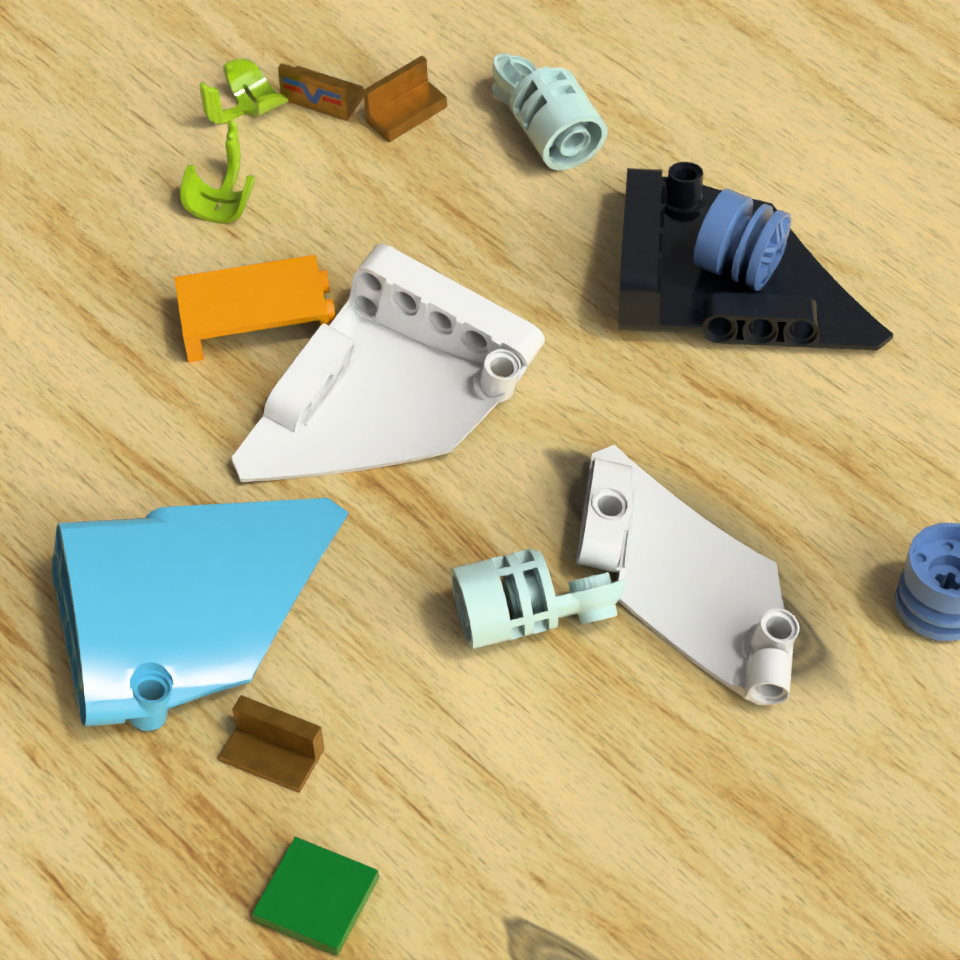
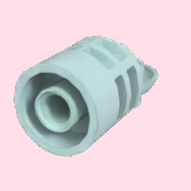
M498 54L494 57L493 76L495 82L492 85V91L499 100L510 105L512 113L549 168L554 170L574 168L591 159L599 151L607 138L608 128L570 70L560 67L548 68L547 66L537 69L530 61L516 55Z
M533 548L451 568V584L456 609L470 649L555 629L558 627L559 618L578 614L580 624L617 616L615 604L623 594L626 579L611 582L609 572L568 582L571 592L555 596L544 557L540 550L535 551ZM501 576H503V587L500 580ZM508 607H509V610H510L511 615L513 616V618H510V616H509Z

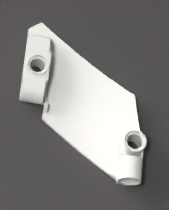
M612 445L592 453L576 564L617 573L616 581L626 579L623 594L618 602L684 657L744 697L745 700H749L756 705H772L785 702L790 694L793 644L800 628L796 617L784 609L777 563L752 550L703 518L642 470L617 446Z

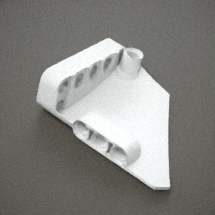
M378 244L372 249L353 275L350 296L346 304L330 325L324 323L318 328L271 391L266 401L262 418L232 456L231 461L239 481L283 480L355 472L451 453L499 402L507 401L513 396L517 382L545 343V338L542 332L532 323L388 245Z

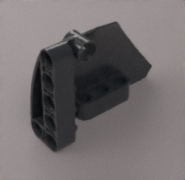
M692 162L673 164L668 170V177H662V169L627 168L618 330L703 334L707 340L720 344L879 350L893 339V333L875 319L824 269L791 228L783 256L768 282L761 290L755 291L748 288L745 282L746 279L742 283L732 281V264L723 275H717L695 266L693 261L694 248L699 231L712 203L722 191L703 185V169ZM753 199V214L762 204L772 206L773 214L777 211L773 203Z

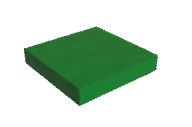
M294 837L252 913L253 921L338 956L379 880V870Z

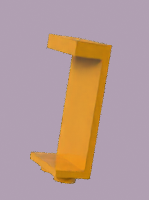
M316 254L174 277L188 363L204 360L201 339L319 321L320 326L324 323L329 325L336 317L333 299L325 300L324 293H330L327 270H319Z

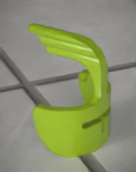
M248 59L232 60L223 66L229 88L239 105L230 109H222L218 89L207 86L204 82L199 84L203 111L206 117L215 124L227 123L243 114L257 118L289 102L284 95L278 94L270 86L258 66ZM244 89L248 90L255 103L249 98Z
M229 121L227 124L228 132L225 142L227 172L222 187L215 189L204 183L198 177L194 165L188 164L183 175L180 189L181 202L189 213L205 221L224 224L238 220L244 211L255 184V177L247 175L243 190L238 192L232 191L238 178L241 160L237 124L234 121ZM218 203H222L220 209L216 211Z

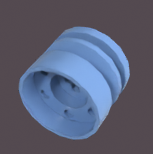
M724 189L712 203L703 221L694 248V264L717 275H723L732 264V281L742 283L746 279L745 282L748 288L755 291L761 290L778 266L785 251L791 226V214L783 210H777L773 214V208L768 204H762L753 214L754 203L752 198L731 189Z
M938 523L924 528L913 538L895 593L896 609L905 624L918 634L937 641H956L960 639L959 523Z

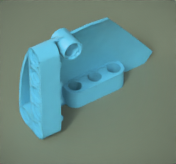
M329 498L162 507L151 511L146 518L57 523L52 559L53 581L83 727L124 724L126 719H128L135 728L140 730H156L165 724L169 709L206 695L250 683L296 599L348 517L349 512Z

